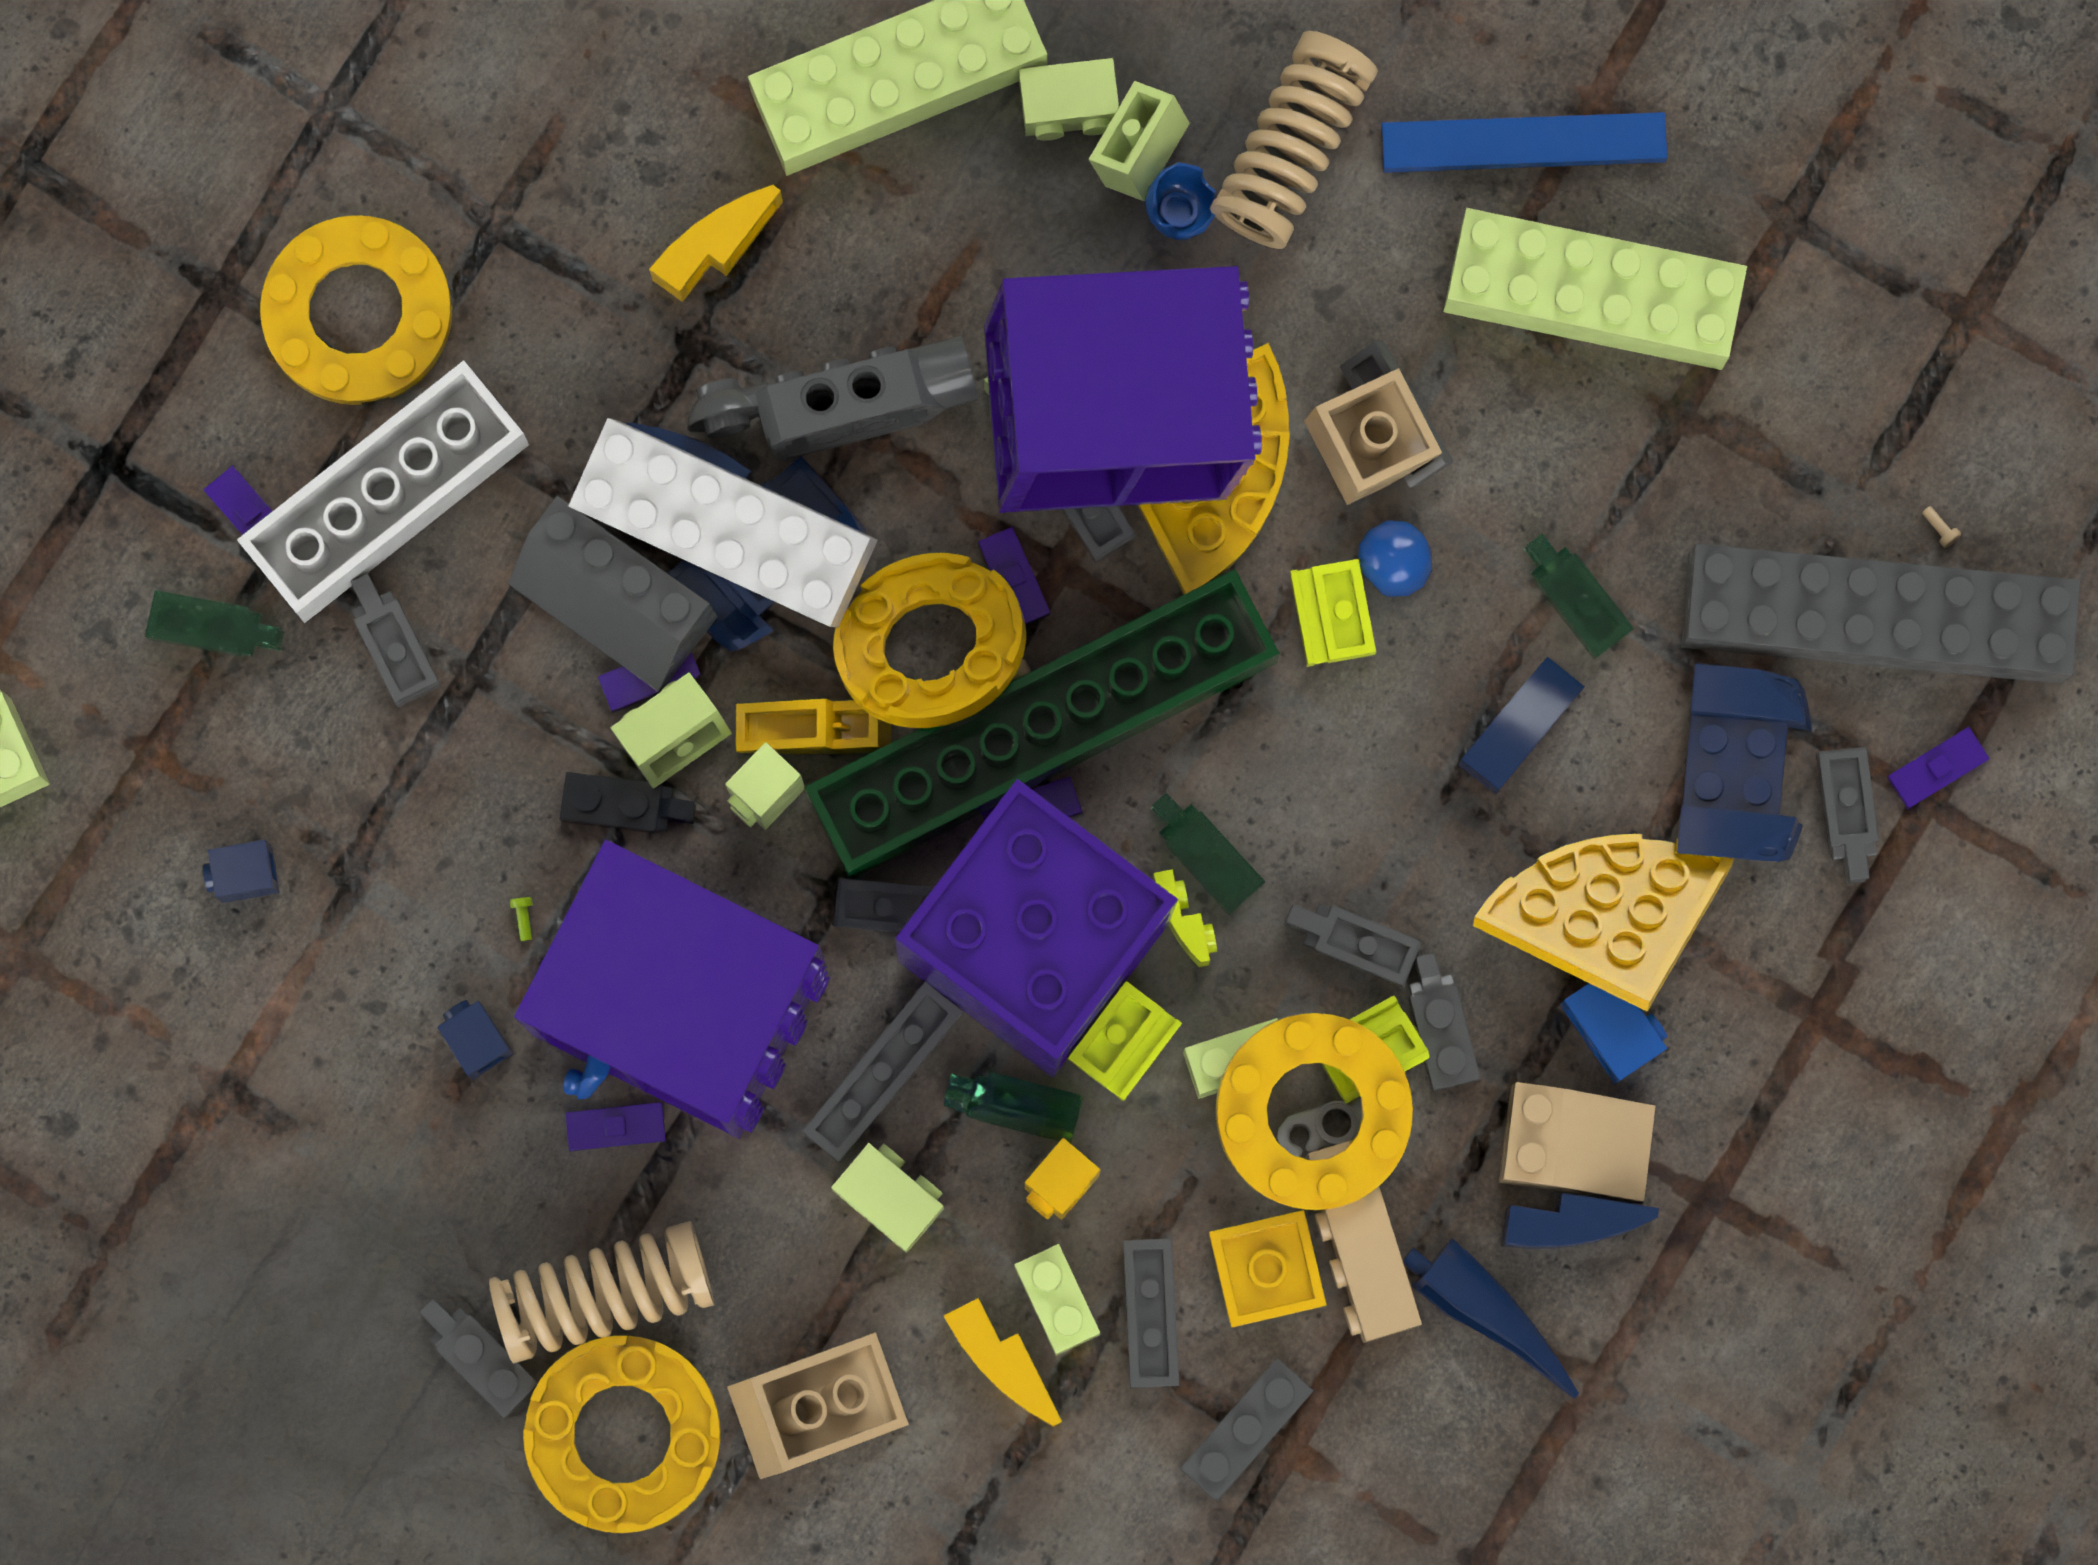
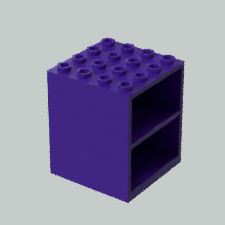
M1238 266L1003 278L984 323L999 513L1227 500L1234 488L1239 485L1242 477L1246 475L1249 467L1253 465L1255 455L1261 454L1262 450L1260 426L1252 425L1251 407L1257 405V383L1255 377H1248L1246 360L1253 356V337L1251 329H1244L1242 311L1248 310L1249 291L1247 282L1239 281Z
M1016 779L895 938L898 962L921 980L926 981L954 1005L1053 1078L1167 928L1178 899L1019 779Z
M605 839L514 1018L532 1036L584 1062H587L588 1055L610 1065V1075L740 1139L744 1130L752 1133L757 1126L765 1108L761 1106L762 1103L759 1100L766 1086L773 1090L777 1086L786 1067V1063H784V1059L781 1057L788 1043L796 1046L800 1041L808 1024L806 1015L803 1013L810 1000L816 1003L820 1001L830 977L827 976L828 972L825 971L827 966L819 945Z

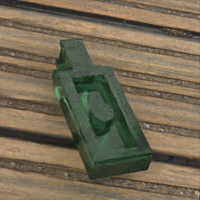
M1543 533L1526 545L1524 550L1537 566L1530 573L1537 582L1536 586L1594 660L1634 630L1627 618L1576 553L1572 555L1566 547L1557 553Z
M155 590L145 637L148 640L239 657L241 655L253 657L255 646L281 651L285 632L280 631V627L260 624L262 614L253 612L245 606Z
M1167 793L1152 804L1153 807L1151 809L1166 825L1159 832L1166 841L1165 846L1229 916L1265 884L1263 878L1202 811L1199 812L1192 804L1185 810H1182Z
M989 1072L988 1077L977 1076L975 1080L951 1074L945 1093L944 1106L963 1112L966 1116L977 1119V1121L1056 1141L1064 1138L1071 1144L1083 1097L1080 1094L994 1072Z

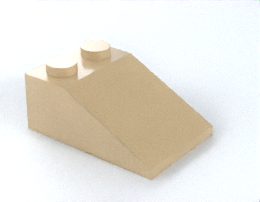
M1515 1082L1510 1087L1499 1183L1644 1202L1656 1106L1570 1089Z
M876 1332L727 1386L760 1479L786 1472L909 1425Z

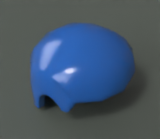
M1178 162L1164 168L1149 185L1145 199L1146 213L1150 222L1164 236L1171 237L1174 240H1188L1202 234L1214 219L1215 214L1211 212L1210 207L1216 197V190L1205 180L1203 170L1200 167Z
M1386 520L1369 529L1359 544L1358 558L1361 572L1382 595L1388 597L1409 596L1424 587L1432 573V552L1428 541L1415 526L1408 522Z

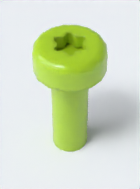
M531 897L510 900V908H516L520 941L532 940L528 906L533 905Z

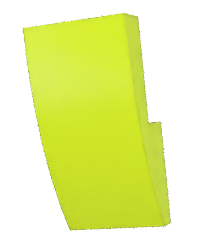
M1173 869L1153 873V881L1178 899L1169 922V928L1178 943L1198 967L1209 966V953L1217 952L1212 923L1203 925L1201 913L1187 916L1181 915L1182 909L1189 908L1184 880L1175 881Z

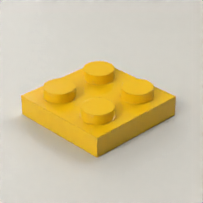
M1304 1210L1209 1232L1231 1328L1327 1306Z

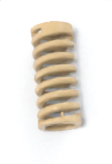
M1316 31L1303 32L1292 53L1293 64L1285 67L1280 76L1282 86L1272 90L1269 96L1270 108L1261 111L1257 119L1259 130L1249 133L1245 141L1247 151L1239 154L1234 162L1236 173L1225 178L1222 189L1210 207L1215 217L1230 229L1254 242L1276 249L1285 248L1294 231V226L1287 218L1274 211L1275 207L1294 215H1300L1304 212L1306 203L1299 195L1288 188L1259 177L1253 168L1264 169L1279 181L1304 193L1314 192L1318 186V181L1303 168L1271 155L1264 146L1275 147L1290 159L1315 171L1326 170L1329 165V159L1322 151L1311 144L1282 133L1275 124L1286 125L1304 139L1326 149H1336L1341 143V137L1331 127L1308 115L1293 111L1287 102L1297 103L1313 116L1336 127L1347 128L1353 120L1351 113L1345 107L1324 95L1303 88L1299 81L1310 82L1324 94L1341 103L1359 106L1364 99V94L1361 90L1367 91L1370 83L1373 82L1378 73L1377 67L1363 53L1337 38ZM1309 58H1314L1319 62L1317 67L1312 64ZM1325 67H1327L1328 69H1330V70H1332V71H1334V72H1336V73H1338V74H1340V75H1342V76H1344V77H1347V78H1349V79H1351V80L1356 81L1355 84H1353L1352 82L1348 81L1347 79H1345V78H1343V77H1341V76H1339V75H1337V74H1335V73H1333V72H1330V71H1328V70H1325ZM1241 190L1253 191L1268 202L1267 206L1250 201ZM1247 218L1264 228V230L1258 231L1244 224L1243 221Z
M687 1221L667 1227L664 1232L671 1278L654 1237L649 1233L641 1235L639 1246L646 1286L628 1243L623 1240L616 1242L614 1254L621 1294L603 1251L600 1248L591 1249L588 1256L596 1302L584 1277L578 1258L574 1255L566 1256L563 1264L571 1311L553 1266L548 1262L542 1263L538 1268L546 1319L525 1270H518L513 1274L521 1320L519 1325L510 1304L515 1303V1296L509 1280L501 1281L497 1277L490 1278L489 1285L495 1314L512 1363L533 1358L537 1350V1338L541 1345L549 1352H555L561 1348L563 1332L572 1344H583L587 1339L588 1324L598 1337H607L613 1329V1316L621 1328L625 1330L634 1329L638 1322V1308L648 1322H659L663 1315V1299L668 1309L674 1315H683L687 1312L689 1293H691L695 1305L697 1304L702 1308L714 1306L708 1273L692 1222Z

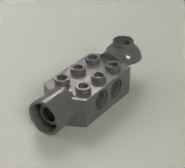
M957 336L898 352L896 347L880 348L868 354L869 359L850 364L849 359L834 360L824 364L821 372L804 376L802 371L788 372L776 377V383L766 385V382L740 389L738 380L732 378L707 383L696 390L698 400L690 412L687 430L698 433L706 432L709 438H722L747 430L751 426L750 420L760 417L768 450L773 451L774 459L789 460L923 425L947 408L978 401V394L962 336ZM866 390H873L878 393L871 399L858 397L861 392ZM820 402L831 404L830 408L825 411L811 409Z

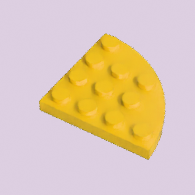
M1269 343L1254 349L1252 358L1246 359L1248 377H1255L1257 383V405L1251 407L1252 425L1260 426L1262 438L1261 454L1255 455L1253 465L1249 467L1246 475L1242 477L1239 485L1234 488L1227 500L1137 505L1184 595L1218 578L1236 562L1259 534L1271 513L1279 493L1288 456L1290 438L1289 413L1285 385L1279 365Z
M1642 834L1609 835L1586 839L1546 853L1537 858L1536 864L1520 872L1514 878L1510 876L1488 897L1477 912L1473 926L1628 1003L1648 1011L1730 871L1734 858L1678 854V838L1676 843L1642 839Z

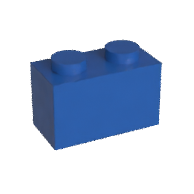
M1590 983L1560 1004V1007L1614 1085L1668 1049L1662 1041L1667 1038V1034L1652 1013L1645 1016L1639 1007Z

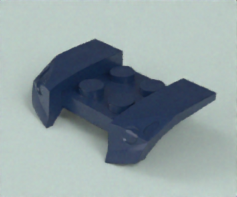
M802 456L796 459L775 479L772 478L768 483L765 482L761 485L766 489L867 534L865 527ZM684 559L667 573L710 603L717 618L707 630V633L728 651L740 650L774 631L761 616L776 603L775 601Z
M1695 664L1685 786L1677 848L1678 854L1777 862L1791 858L1803 825L1799 823L1796 817L1780 815L1788 727L1812 731L1806 692L1797 679L1759 669Z

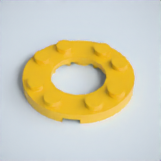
M359 215L337 217L318 223L296 236L280 252L265 279L260 303V317L269 350L278 365L292 381L305 391L324 400L339 404L362 405L363 402L398 396L413 387L429 373L438 361L447 343L452 322V305L447 279L439 262L427 245L409 230L396 223L377 217ZM368 265L383 271L396 283L402 297V317L395 333L382 346L366 353L346 354L328 347L316 335L310 321V301L316 286L330 272L341 267Z
M952 553L915 555L896 561L877 571L860 585L862 591L846 610L839 627L835 628L833 642L834 659L840 677L850 696L872 716L890 724L909 728H931L955 723L976 714L992 703L1015 676L1021 664L1026 644V627L1023 613L1017 597L1008 582L994 569L990 571L972 563L970 557ZM945 604L959 608L972 619L976 627L975 647L966 655L963 665L956 671H950L949 675L938 680L922 681V678L913 680L906 678L901 672L889 666L885 657L886 639L893 625L907 612L923 605Z
M1308 1013L1284 1017L1264 1026L1237 1049L1228 1062L1222 1075L1216 1098V1125L1219 1139L1228 1160L1249 1186L1266 1198L1289 1207L1305 1210H1324L1341 1207L1353 1203L1375 1190L1388 1178L1402 1158L1412 1127L1413 1106L1409 1083L1399 1060L1383 1040L1364 1026L1352 1020L1330 1014ZM1322 1063L1338 1068L1352 1080L1361 1097L1362 1120L1356 1137L1345 1150L1328 1159L1307 1160L1290 1154L1277 1143L1268 1125L1267 1104L1272 1088L1284 1073L1301 1064Z
M609 1336L581 1344L559 1358L546 1371L530 1398L531 1401L523 1430V1442L531 1475L545 1498L559 1512L585 1527L603 1532L632 1533L662 1525L677 1517L697 1499L710 1480L716 1466L720 1449L721 1426L713 1394L705 1379L686 1358L659 1342L634 1336ZM613 1386H634L650 1393L664 1407L670 1422V1446L663 1462L649 1476L632 1483H612L594 1475L581 1461L575 1445V1424L582 1407L596 1393Z

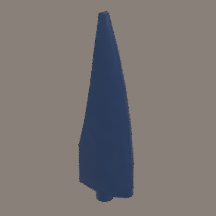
M1451 1238L1431 1262L1414 1247L1402 1259L1403 1264L1418 1276L1411 1286L1445 1315L1473 1328L1509 1350L1573 1399L1578 1396L1579 1392L1558 1357L1533 1322L1510 1294L1458 1242Z

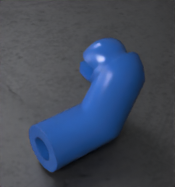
M588 1055L584 1073L576 1069L567 1071L563 1091L568 1095H577V1099L584 1100L590 1098L608 1076L611 1066Z

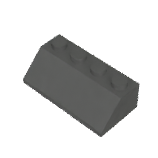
M556 496L528 533L508 582L509 586L659 693L668 684L717 618L710 603L587 516L569 507V504Z

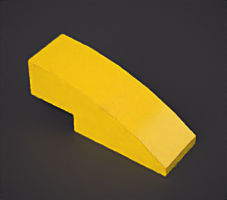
M771 185L748 193L716 209L695 223L675 240L649 268L652 281L683 302L710 266H713L727 276L783 203L781 190Z
M828 699L736 704V752L755 753L766 742L778 754L872 753L891 743V724L872 716L854 700L830 701Z
M979 1298L943 1315L960 1346L977 1368L1004 1395L1025 1411L1052 1427L1062 1423L1018 1333L1000 1342Z

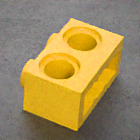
M1062 1138L1025 1181V1190L1030 1193L1026 1197V1202L1047 1220L1053 1214L1063 1220L1100 1176L1101 1169L1066 1139Z

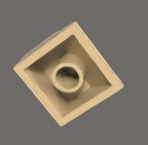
M1399 368L1316 406L1304 420L1347 505L1391 485L1442 454Z

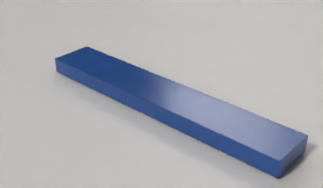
M1665 112L1382 122L1383 173L1665 163L1667 160Z

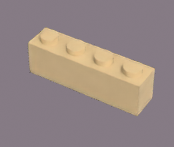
M1352 1140L1308 1153L1305 1158L1307 1160L1328 1159L1345 1150ZM1378 1186L1371 1193L1353 1203L1337 1208L1324 1209L1322 1212L1314 1214L1322 1241L1331 1240L1337 1259L1330 1260L1329 1265L1337 1289L1346 1287L1351 1306L1344 1307L1343 1309L1351 1335L1360 1334L1362 1342L1366 1343L1422 1325L1380 1187Z

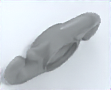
M1361 1097L1347 1104L1344 1101H1331L1288 1116L1278 1128L1277 1139L1279 1144L1294 1156L1300 1157L1302 1155V1148L1293 1144L1290 1140V1132L1296 1126H1303L1309 1132V1140L1305 1146L1307 1152H1314L1321 1147L1334 1146L1353 1140L1358 1133L1362 1120ZM1341 1110L1348 1115L1350 1130L1346 1135L1336 1138L1329 1136L1324 1131L1322 1120L1327 1112Z

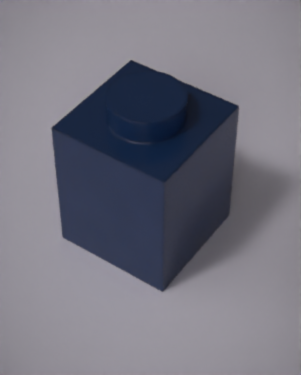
M266 840L208 850L210 863L203 864L205 886L207 892H215V897L222 903L280 893L273 847Z
M468 1000L458 1003L443 1014L446 1021L437 1026L465 1073L472 1080L514 1054L487 1010L479 1001L470 1005Z

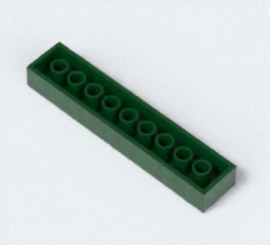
M1236 569L1010 682L992 703L976 714L944 726L919 728L805 786V792L849 879H853L997 806L1016 779L1032 788L1277 664L1280 653Z

